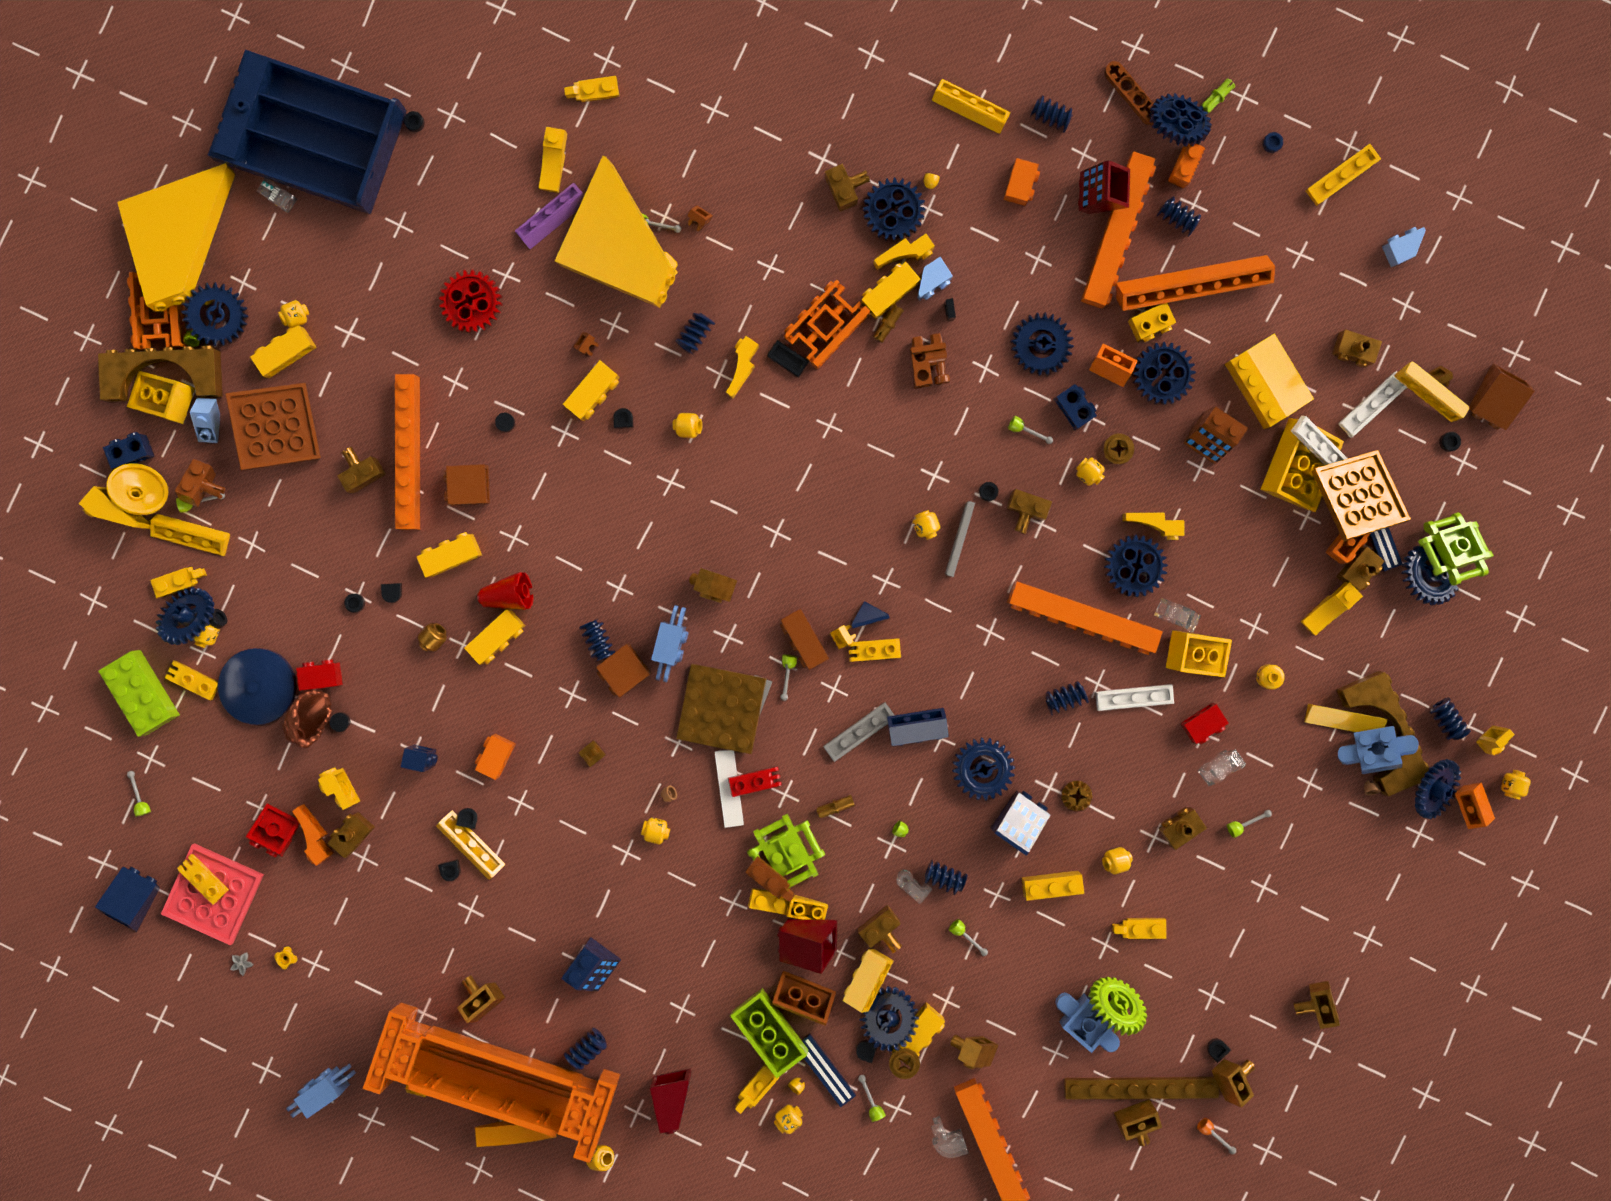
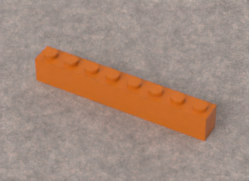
M1134 151L1130 155L1126 166L1130 168L1129 208L1111 211L1081 302L1101 309L1106 304H1110L1113 296L1110 293L1112 286H1116L1119 275H1116L1118 268H1122L1125 257H1123L1124 250H1128L1131 243L1130 233L1131 231L1134 232L1137 226L1136 215L1141 213L1144 202H1141L1142 197L1147 195L1150 184L1147 182L1149 177H1153L1156 169L1154 165L1155 158Z
M1267 255L1117 282L1116 300L1121 309L1126 311L1274 283L1275 265Z
M395 374V529L420 530V377L415 374Z
M1017 581L1013 584L1007 602L1011 604V608L1021 612L1022 609L1029 610V615L1038 618L1041 615L1048 617L1047 621L1058 624L1059 621L1064 622L1067 628L1076 630L1077 627L1084 629L1083 633L1090 636H1095V633L1102 635V640L1113 643V640L1119 641L1120 646L1131 649V646L1139 648L1138 652L1149 655L1150 652L1156 653L1163 631Z
M973 1078L954 1086L955 1093L1001 1200L1028 1201L1031 1198L1027 1189H1022L1020 1182H1023L1020 1172L1019 1170L1015 1171L1013 1165L1016 1164L1011 1153L1007 1154L1005 1147L1008 1145L1004 1135L1000 1136L997 1131L1000 1129L996 1118L992 1119L990 1112L993 1110L989 1100L985 1101L982 1096L985 1094L982 1084H977L976 1079Z

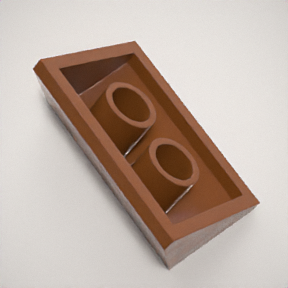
M783 971L772 997V1005L826 1026L836 991Z

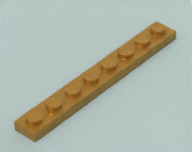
M1214 1077L1064 1078L1065 1099L1219 1098V1086Z

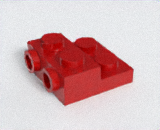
M267 803L246 835V838L250 840L248 844L257 849L260 846L267 849L265 853L274 858L277 855L282 857L291 844L292 837L299 828L300 823L298 819Z

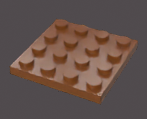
M306 383L225 393L241 471L321 459Z

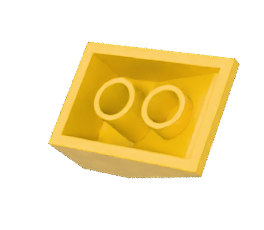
M138 371L127 407L183 424L195 388L175 380Z
M93 486L79 502L84 508L83 512L90 517H97L135 528L150 529V522L142 515L130 514L119 509L110 500L105 487Z
M1172 630L1166 668L1180 672L1225 677L1232 640Z

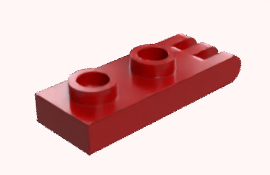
M778 766L728 777L731 796L735 797L781 786V781L773 782L774 779L780 778V774L772 775V772L779 770Z

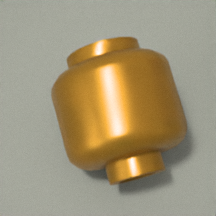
M438 623L427 624L418 634L419 646L425 651H437L447 640L445 628Z

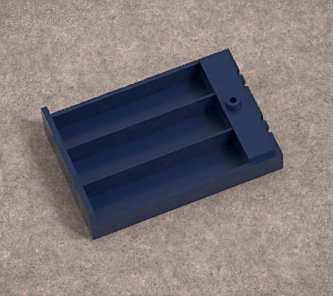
M245 49L238 68L239 75L234 79L233 83L235 86L231 88L221 116L223 120L219 122L217 127L219 132L218 134L215 133L208 156L216 162L226 163L228 166L371 214L406 115V109L400 100L396 98L388 99Z

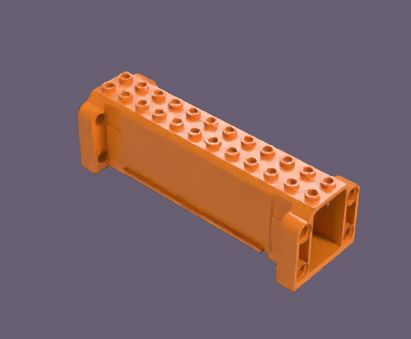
M400 1003L389 1011L363 1089L381 1094L393 1081L409 1085L408 1090L552 1137L558 1134L577 1140L578 1144L573 1158L588 1163L591 1162L619 1081V1073L604 1069L597 1081L584 1077L583 1074L443 1028L416 1022L417 1007Z

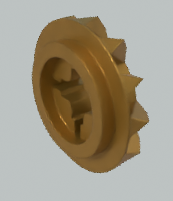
M1125 434L1111 435L1104 444L1105 458L1115 464L1128 462L1134 454L1133 441ZM1117 443H1119L1120 447L1126 448V450L1120 452L1119 457L1117 451L1111 450L1117 446Z
M1072 781L1062 791L1064 805L1075 812L1086 809L1090 806L1093 799L1092 790L1082 781ZM1079 791V794L1085 796V798H1079L1076 804L1075 798L1069 795L1076 794Z
M900 1048L899 1051H893L889 1058V1067L897 1078L909 1079L917 1074L920 1068V1060L915 1051L909 1048ZM900 1058L903 1060L909 1059V1067H906L905 1065L900 1067Z

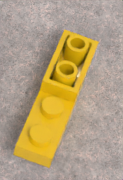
M752 888L748 907L784 914L787 917L796 919L825 920L828 904L795 895L789 902L782 896L780 899L767 890Z

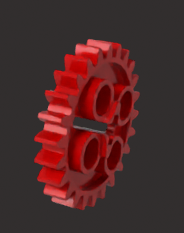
M463 270V276L456 272L457 278L454 279L450 276L451 283L444 282L447 289L440 290L445 294L439 297L444 302L439 307L445 309L441 314L448 316L446 321L448 323L452 322V327L456 328L459 325L460 331H463L465 327L468 333L471 332L472 328L478 333V327L485 331L486 323L492 326L490 320H498L494 316L495 313L501 314L497 307L503 306L498 301V299L502 298V295L496 294L500 288L493 287L496 282L494 280L489 281L490 277L488 275L483 277L481 271L476 275L475 271L471 270L469 275L466 270ZM478 284V292L472 293V287ZM462 293V298L459 301H455V294ZM469 298H472V299H473V300H472V303H473L472 305H469V304H468V303L470 302V301H469ZM482 302L488 303L485 310H480L479 308ZM465 310H470V316L464 319L462 313Z

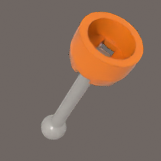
M1205 1117L1200 1120L1197 1125L1199 1132L1204 1135L1212 1134L1229 1149L1230 1154L1236 1153L1235 1147L1230 1146L1214 1132V1125L1208 1118Z

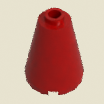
M517 572L481 588L477 594V600L483 607L518 610L530 609L534 599L533 594L530 595L529 591L532 588V583L525 572Z

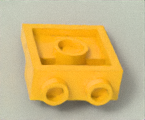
M334 767L319 774L320 778L318 781L321 792L326 794V796L335 794V802L342 810L360 802L343 768L337 770Z

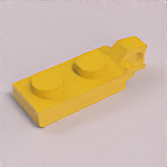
M616 76L574 82V86L564 88L567 99L576 98V101L581 102L620 97Z
M192 567L150 581L156 598H161L195 586L198 583L197 579L207 576L204 568L193 570Z
M1127 918V920H1123V924H1112V932L1114 934H1123V938L1166 939V919Z
M764 1064L738 1095L740 1100L735 1105V1110L741 1114L747 1106L750 1109L753 1106L755 1107L780 1076L776 1079L768 1066Z

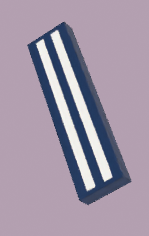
M1389 528L1373 532L1369 535L1375 553L1385 561L1381 565L1383 567L1382 571L1402 565Z
M808 1034L802 1039V1042L808 1048V1055L804 1059L839 1106L842 1107L853 1099L856 1093L813 1036Z

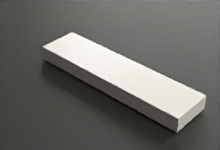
M1397 371L1392 373L1338 423L1350 438L1355 436L1407 388L1394 377Z
M1301 415L1291 432L1324 465L1348 459L1307 416Z
M1172 684L1095 691L1097 711L1174 704Z
M733 750L715 751L724 826L726 828L744 825L740 795L731 796L728 777L737 776L735 753Z

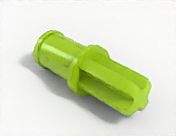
M1227 78L1217 89L1212 91V94L1201 105L1204 107L1203 111L1210 113L1219 103L1225 100L1224 97L1235 88L1234 83L1229 85L1232 82L1231 79Z

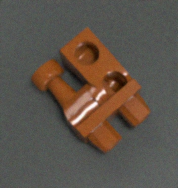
M940 333L929 336L931 345L924 346L922 336L912 338L910 355L914 389L932 386L930 366H936L938 376L934 378L935 385L950 383V376L945 374L946 343H943Z

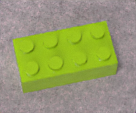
M141 650L130 651L98 671L138 737L148 735L180 716Z
M763 988L731 1012L730 1016L776 1079L808 1055V1048L779 1009L772 1005V1000Z

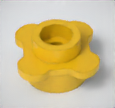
M286 946L283 951L277 952L274 955L277 964L282 969H287L291 963L297 962V956L293 955L292 949L289 946Z

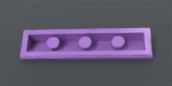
M572 183L516 229L515 232L529 249L533 248L578 211L584 198L583 192L575 183Z

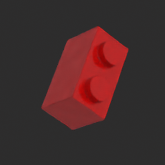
M333 659L321 661L322 665H314V662L302 663L303 667L296 668L299 691L343 685L340 662L333 663Z
M1210 703L1180 724L1192 743L1203 744L1210 739L1209 736L1213 733L1218 734L1226 729L1225 726L1229 722L1218 705Z

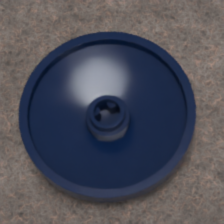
M264 648L247 649L232 656L222 668L218 680L219 698L226 711L235 719L251 725L270 723L282 717L293 703L297 689L294 671L287 660L280 654Z

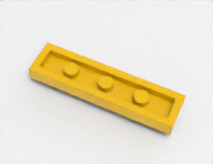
M1369 144L1305 191L1317 206L1373 166L1381 158L1372 145Z

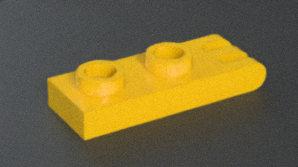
M899 638L859 641L848 645L849 647L856 646L855 650H849V654H857V657H850L849 662L901 658Z
M173 660L172 665L178 669L170 667L168 671L174 674V676L166 674L165 678L208 700H213L218 690V681Z
M191 854L188 857L189 860L186 859L183 865H180L177 869L214 905L229 889L195 855Z

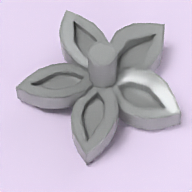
M244 953L241 956L232 955V960L235 964L232 965L230 970L239 969L240 974L244 976L246 968L253 966L251 962L247 961L248 953Z

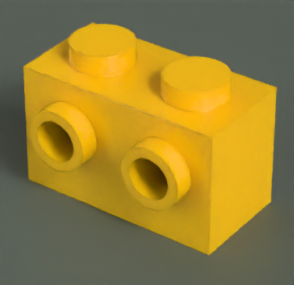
M1164 303L1131 318L1128 323L1137 342L1143 340L1145 343L1155 338L1154 334L1158 332L1164 334L1172 330L1171 326L1176 321L1168 303Z

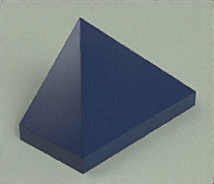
M864 601L851 626L853 629L889 619L890 617L889 614Z

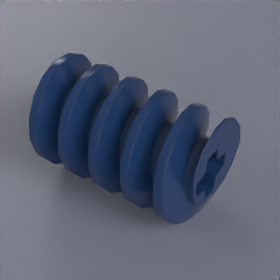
M1043 95L1037 99L1030 115L1031 117L1035 113L1036 121L1042 116L1043 124L1050 120V127L1057 123V130L1064 126L1063 133H1065L1073 116L1072 108L1065 112V105L1063 104L1058 109L1057 101L1051 105V99L1049 98L1044 102Z
M1173 196L1164 203L1157 216L1164 213L1162 220L1170 217L1169 224L1171 225L1176 221L1175 228L1183 226L1181 232L1184 233L1189 230V237L1199 224L1201 214L1193 217L1195 211L1192 209L1187 213L1188 206L1185 205L1180 208L1182 202L1178 201L1174 204L1175 197Z
M693 313L692 316L695 320L689 319L688 323L690 326H684V330L687 333L680 332L682 340H675L678 346L692 355L694 354L691 350H699L695 344H703L700 337H707L704 330L711 331L708 324L715 325V322L702 313Z
M594 620L580 626L579 629H586L582 636L589 637L585 641L586 644H592L588 651H595L591 658H598L596 661L613 655L615 650H609L612 643H606L610 637L603 636L607 630L600 629L604 623Z
M1078 681L1074 683V687L1068 684L1067 690L1064 686L1060 687V693L1057 689H1053V695L1049 691L1045 693L1046 704L1051 715H1053V709L1060 713V707L1067 711L1068 704L1074 708V702L1082 706V699L1087 704L1089 703L1085 689Z
M1447 697L1433 705L1429 713H1437L1433 719L1441 720L1437 724L1438 727L1445 726L1441 730L1442 733L1449 732L1445 737L1446 740H1459L1466 737L1471 730L1466 728V722H1462L1463 717L1458 715L1459 711L1454 709V703L1450 702L1451 699Z
M931 859L925 873V883L931 879L932 886L938 882L939 889L946 885V892L953 888V895H956L958 891L961 892L963 890L968 874L965 873L961 877V871H956L954 874L953 868H949L947 871L946 865H942L940 868V863L935 862L933 865V860Z
M592 1028L594 1034L587 1032L588 1040L584 1037L581 1038L582 1045L579 1042L575 1043L576 1050L573 1047L569 1048L571 1055L567 1052L564 1053L568 1063L578 1070H582L584 1065H588L590 1060H594L596 1055L601 1053V1050L607 1048L604 1036L596 1028Z

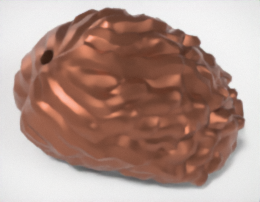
M315 689L312 691L308 690L301 693L294 700L282 723L287 741L293 742L301 748H308L318 741L322 735V730L325 728L333 712L330 696L326 692Z

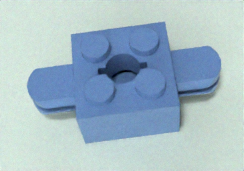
M677 605L673 608L670 623L665 621L660 623L651 659L660 662L656 675V680L659 681L664 664H667L663 682H668L671 667L682 661L684 650H681L682 643H686L689 633L686 631V627L682 626L686 608L682 607L678 623L675 624L679 608Z
M1394 726L1355 732V744L1340 747L1338 759L1345 765L1360 763L1362 774L1402 768L1401 756L1416 753L1419 742L1413 735L1396 737Z
M1065 992L1059 994L1055 1003L1057 1008L1064 1014L1059 1021L1064 1030L1091 1053L1098 1045L1108 1052H1114L1118 1049L1120 1045L1119 1038L1112 1032L1115 1026L1113 1025L1110 1029H1107L1108 1021L1101 1024L1103 1016L1095 1017L1099 1010H1091L1095 1005L1089 1004L1091 998L1085 993L1078 1000Z
M350 1063L340 1070L337 1066L332 1070L327 1068L319 1074L320 1076L316 1079H311L304 1087L297 1091L299 1095L286 1108L289 1112L298 1105L299 1108L290 1114L291 1117L294 1118L302 1112L308 1119L338 1098L350 1085L347 1080L356 1074L355 1070H352L345 1076L343 1075L352 1067Z

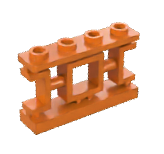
M129 272V277L127 278V285L130 289L128 303L131 308L129 321L133 333L131 335V344L134 349L144 351L145 348H151L152 340H165L166 347L178 349L186 347L187 345L183 342L186 326L185 322L182 321L185 318V314L181 313L184 310V306L182 304L170 306L164 310V318L149 319V307L145 303L144 296L142 297L138 275L135 272ZM171 324V334H162L161 325ZM144 325H153L152 335H144Z
M838 280L834 283L830 281L824 288L825 292L821 297L817 295L810 303L812 306L808 310L804 309L797 318L799 320L794 325L791 323L784 330L786 333L784 338L792 346L800 339L812 350L806 359L817 370L871 312L860 301L852 308L840 297L845 291V287ZM837 289L838 291L833 295L839 302L837 307L832 310L828 305L824 304L819 309L822 303ZM846 309L850 314L854 315L859 310L860 312L841 330L840 328L845 324L839 317L842 311ZM825 311L838 322L827 336L814 325L815 321ZM810 317L811 319L807 322V326L813 332L807 338L800 332L793 337L792 335ZM818 337L825 343L833 338L829 345L815 358L814 356L819 350L812 343Z

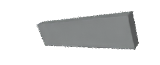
M968 501L965 504L946 568V576L954 577L975 506L974 502Z
M884 702L823 747L835 762L888 724L887 717L894 716L886 702Z

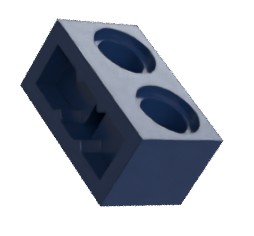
M1076 384L1054 398V401L1074 430H1077L1097 416L1095 406L1091 402H1087L1084 397L1086 396L1081 386L1077 387ZM1069 393L1076 397L1075 403H1070L1067 400ZM1079 409L1086 412L1085 419L1078 417Z
M138 432L128 434L127 438L123 440H112L109 442V445L103 447L111 469H116L125 464H137L155 457L147 435L139 434ZM137 442L140 445L138 451L135 450V444ZM119 449H121L122 455L120 458L117 457V452Z
M415 744L404 748L400 767L425 772L436 765L438 755H436L437 749Z

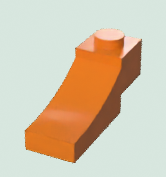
M305 804L292 812L298 819L305 835L307 849L304 852L307 854L306 858L310 863L317 866L334 853L322 839L328 833Z

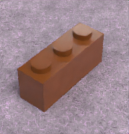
M801 608L781 619L782 624H780V627L785 635L788 633L792 640L789 643L794 652L796 650L799 651L801 657L798 659L803 668L808 667L810 670L829 659Z

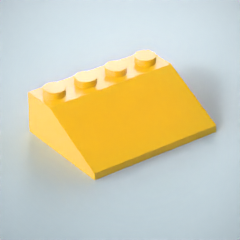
M1275 333L1225 363L1226 368L1263 429L1273 426L1314 399Z
M1289 418L1260 490L1311 512H1316L1322 494L1311 471L1325 465L1291 432L1299 419ZM1317 427L1341 450L1344 441Z

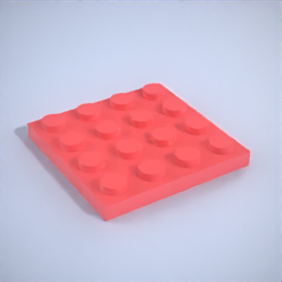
M194 843L191 845L185 860H189L188 857L191 854L195 855L229 891L216 904L212 905L179 872L161 915L228 945H232L264 874Z

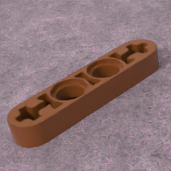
M1117 61L1110 62L1104 71L1106 79L1144 124L1153 125L1154 123L1150 122L1151 118H1147L1148 113L1151 112L1150 109L1153 101L1122 64ZM1111 68H1116L1118 70L1116 74H1110ZM1121 75L1124 76L1119 80V82H1116L1118 77L1120 78ZM1123 81L1129 82L1131 89L1128 91L1123 90L1121 83ZM1135 96L1142 97L1143 104H1134L1133 98ZM1147 104L1148 107L1146 108V110L1144 109V111L1142 112L1141 109H1143Z

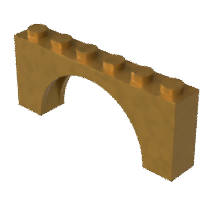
M186 346L182 347V350L165 347L163 351H156L155 348H145L144 352H137L136 349H125V352L118 353V350H105L106 353H98L100 400L107 402L128 401L129 388L138 371L153 363L164 361L180 365L189 374L195 386L196 396L202 398L223 397L221 351L214 349L213 346H201V349Z
M1377 671L1336 689L1344 707L1374 706L1385 713L1391 720L1397 737L1415 736L1413 729L1407 724V715L1398 703L1400 701L1399 696L1393 691L1391 687L1392 680L1387 673ZM1418 746L1416 753L1401 756L1402 768L1386 770L1374 776L1380 786L1381 794L1389 797L1421 783V779L1425 777L1424 774L1429 771V766L1423 761L1421 756L1423 752L1420 746Z

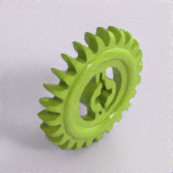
M1114 977L1100 978L1093 983L1088 995L1092 998L1089 1004H1095L1091 1009L1092 1011L1099 1010L1095 1017L1103 1016L1101 1024L1108 1021L1107 1029L1114 1025V1033L1120 1030L1121 1036L1125 1033L1128 1036L1132 1033L1135 1035L1143 1029L1147 1018L1145 1013L1146 1007L1142 1006L1144 1002L1139 999L1140 995L1135 993L1134 988H1129L1128 983L1124 984L1122 980L1119 979L1117 981ZM1109 994H1110L1111 999H1112L1110 1002L1108 1001V995H1109ZM1129 1007H1130V1015H1129L1128 1012H1127V1009H1128Z

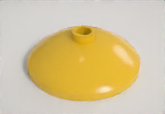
M132 463L117 467L111 472L106 483V490L110 500L119 509L134 515L155 513L165 505L168 498V486L164 478L156 470L142 464Z

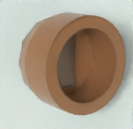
M1368 780L1364 783L1365 795H1376L1381 792L1377 781L1372 780V783H1370Z
M669 785L662 789L660 796L663 797V801L671 802L677 798V792L673 786Z

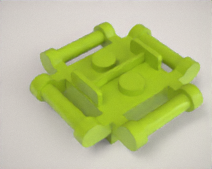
M1457 512L1452 514L1451 517L1424 523V530L1430 536L1420 539L1418 543L1420 547L1423 546L1434 569L1432 571L1434 576L1448 572L1449 582L1454 586L1460 584L1461 581L1476 576L1488 575L1489 570L1485 560L1492 558L1494 555L1492 551L1488 550L1478 529L1477 521L1466 523L1461 513ZM1450 524L1456 525L1455 527H1451V528H1448V529H1445V530H1442V531H1438V528H1441V527H1444V526H1447V525H1450ZM1430 543H1434L1444 566L1440 565ZM1475 563L1476 569L1459 574L1457 569Z
M785 814L782 816V819L760 830L756 829L753 831L759 845L749 849L747 854L754 861L757 856L760 857L758 852L763 850L771 867L783 877L807 864L808 870L787 881L790 884V888L812 876L814 878L819 875L812 861L823 857L825 852L823 849H820L809 828L810 823L808 820L795 826L789 815ZM785 825L788 827V829L768 838L767 840H764L763 838L765 835ZM801 830L814 852L809 855L798 833Z

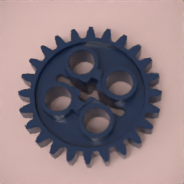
M1174 93L1173 97L1167 94L1166 97L1162 95L1160 99L1157 98L1150 109V122L1154 123L1152 128H1158L1157 134H1164L1163 139L1168 137L1170 138V143L1174 140L1178 146L1180 143H1183L1185 147H1187L1188 143L1192 147L1195 143L1199 145L1208 136L1212 124L1209 123L1211 118L1206 117L1208 112L1202 111L1203 106L1198 107L1197 101L1191 102V97L1186 100L1184 95H1181L1179 98L1176 93Z
M894 177L893 183H890L888 178H886L885 185L879 181V188L872 186L873 193H867L869 199H865L864 204L868 206L863 207V211L868 214L864 215V219H870L867 227L873 225L871 232L878 231V238L883 234L885 235V241H887L889 236L892 237L893 242H895L897 236L902 241L904 234L910 238V231L916 233L915 226L921 227L919 220H924L925 216L920 213L925 212L926 208L920 206L925 203V200H919L922 193L916 194L917 186L911 189L910 181L904 185L903 178L900 180V183H897L896 177ZM900 193L903 199L895 200L893 194ZM905 201H909L908 204H905V205H903V206H900V205H902ZM879 202H883L886 205V208L884 210H879L876 207V204ZM892 206L894 209L898 208L897 213L895 211L890 212ZM908 209L913 215L905 217L902 211ZM886 213H889V214H887L884 218H882V219L879 218V216L885 215ZM887 219H893L896 225L893 227H889L886 225L885 221Z
M1165 342L1161 343V347H1159L1158 343H1155L1153 349L1148 346L1146 348L1147 353L1145 351L1140 353L1143 358H1136L1139 364H1136L1134 368L1137 372L1132 373V376L1137 377L1133 383H1139L1136 391L1142 389L1141 397L1147 394L1148 402L1154 398V404H1158L1160 400L1162 405H1165L1167 400L1172 404L1174 403V398L1177 401L1181 400L1180 394L1183 396L1187 395L1185 389H1192V386L1188 383L1195 381V379L1191 378V375H1194L1196 371L1190 369L1195 364H1189L1188 361L1192 357H1185L1187 350L1180 352V345L1174 349L1173 343H1170L1168 347H1166ZM1161 355L1167 358L1168 362L1166 365L1160 362ZM1173 361H1176V364L1165 374L1166 376L1161 378L1155 386H1152L1151 384L1162 374V371L1167 369ZM1147 369H1151L1154 372L1153 378L1147 377ZM1174 369L1181 371L1180 378L1174 376ZM1161 382L1167 384V392H1163L1160 389Z
M1133 535L1132 540L1129 536H1126L1125 542L1119 539V546L1113 544L1114 551H1107L1111 557L1105 558L1109 562V565L1104 566V568L1109 569L1105 576L1112 577L1108 583L1115 582L1113 589L1120 587L1119 593L1123 594L1126 590L1127 596H1131L1132 592L1134 597H1138L1139 592L1142 596H1146V590L1153 593L1152 587L1159 588L1157 582H1164V579L1160 577L1161 574H1167L1166 571L1162 570L1163 567L1168 566V564L1162 563L1167 557H1161L1160 555L1164 550L1156 549L1159 545L1158 543L1151 545V538L1145 542V536H1141L1139 540L1137 535ZM1127 549H1130L1133 553V557L1130 560L1125 558V551ZM1145 554H1149L1151 556V562L1149 564H1145V562L1143 561V557ZM1137 562L1139 569L1132 567V563ZM1122 568H1126L1128 570V576L1126 578H1122L1120 576V571ZM1142 572L1147 576V580L1144 583L1139 581V575ZM1134 573V582L1131 583V578Z

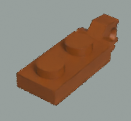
M757 856L745 871L746 874L780 899L782 896L789 902L794 898L795 893L789 889L790 884L787 882L788 880Z

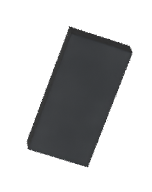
M778 340L767 355L769 359L798 378L809 363L807 359Z

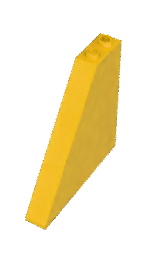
M602 156L555 262L563 268L660 308L667 298L669 287L675 281L676 272L614 165L607 157Z
M226 163L117 202L145 303L155 312L164 311L173 305H181L187 301L186 296H193L191 290L196 288L235 177L234 171Z

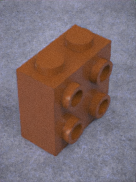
M488 465L446 466L443 476L444 482H447V490L444 492L445 501H448V505L490 504Z
M629 643L596 667L598 669L596 673L602 681L606 680L610 685L608 687L610 692L614 696L618 695L619 698L652 674Z

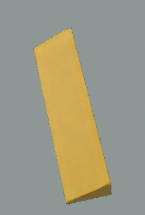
M944 79L940 81L932 98L933 102L998 134L1001 133L1011 113Z
M1413 361L1394 375L1397 380L1450 422L1464 418L1469 410V406Z
M156 514L150 521L151 537L221 556L226 554L230 539L229 533Z
M1308 704L1304 722L1346 731L1361 732L1384 728L1387 719Z
M452 810L436 827L490 880L505 866V863L470 828L455 825L457 815Z

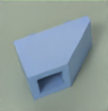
M1414 227L1405 231V236L1399 237V235L1387 239L1388 243L1382 246L1391 268L1416 256L1426 231L1425 227L1418 230Z
M941 257L924 267L917 296L919 300L923 298L927 300L935 294L934 291L940 287L942 290L951 284L950 280L953 275Z
M197 398L190 410L198 442L218 443L220 411L217 400Z

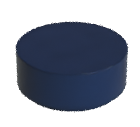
M1271 132L1266 135L1262 142L1264 150L1269 153H1275L1280 150L1284 142L1283 137L1277 132Z

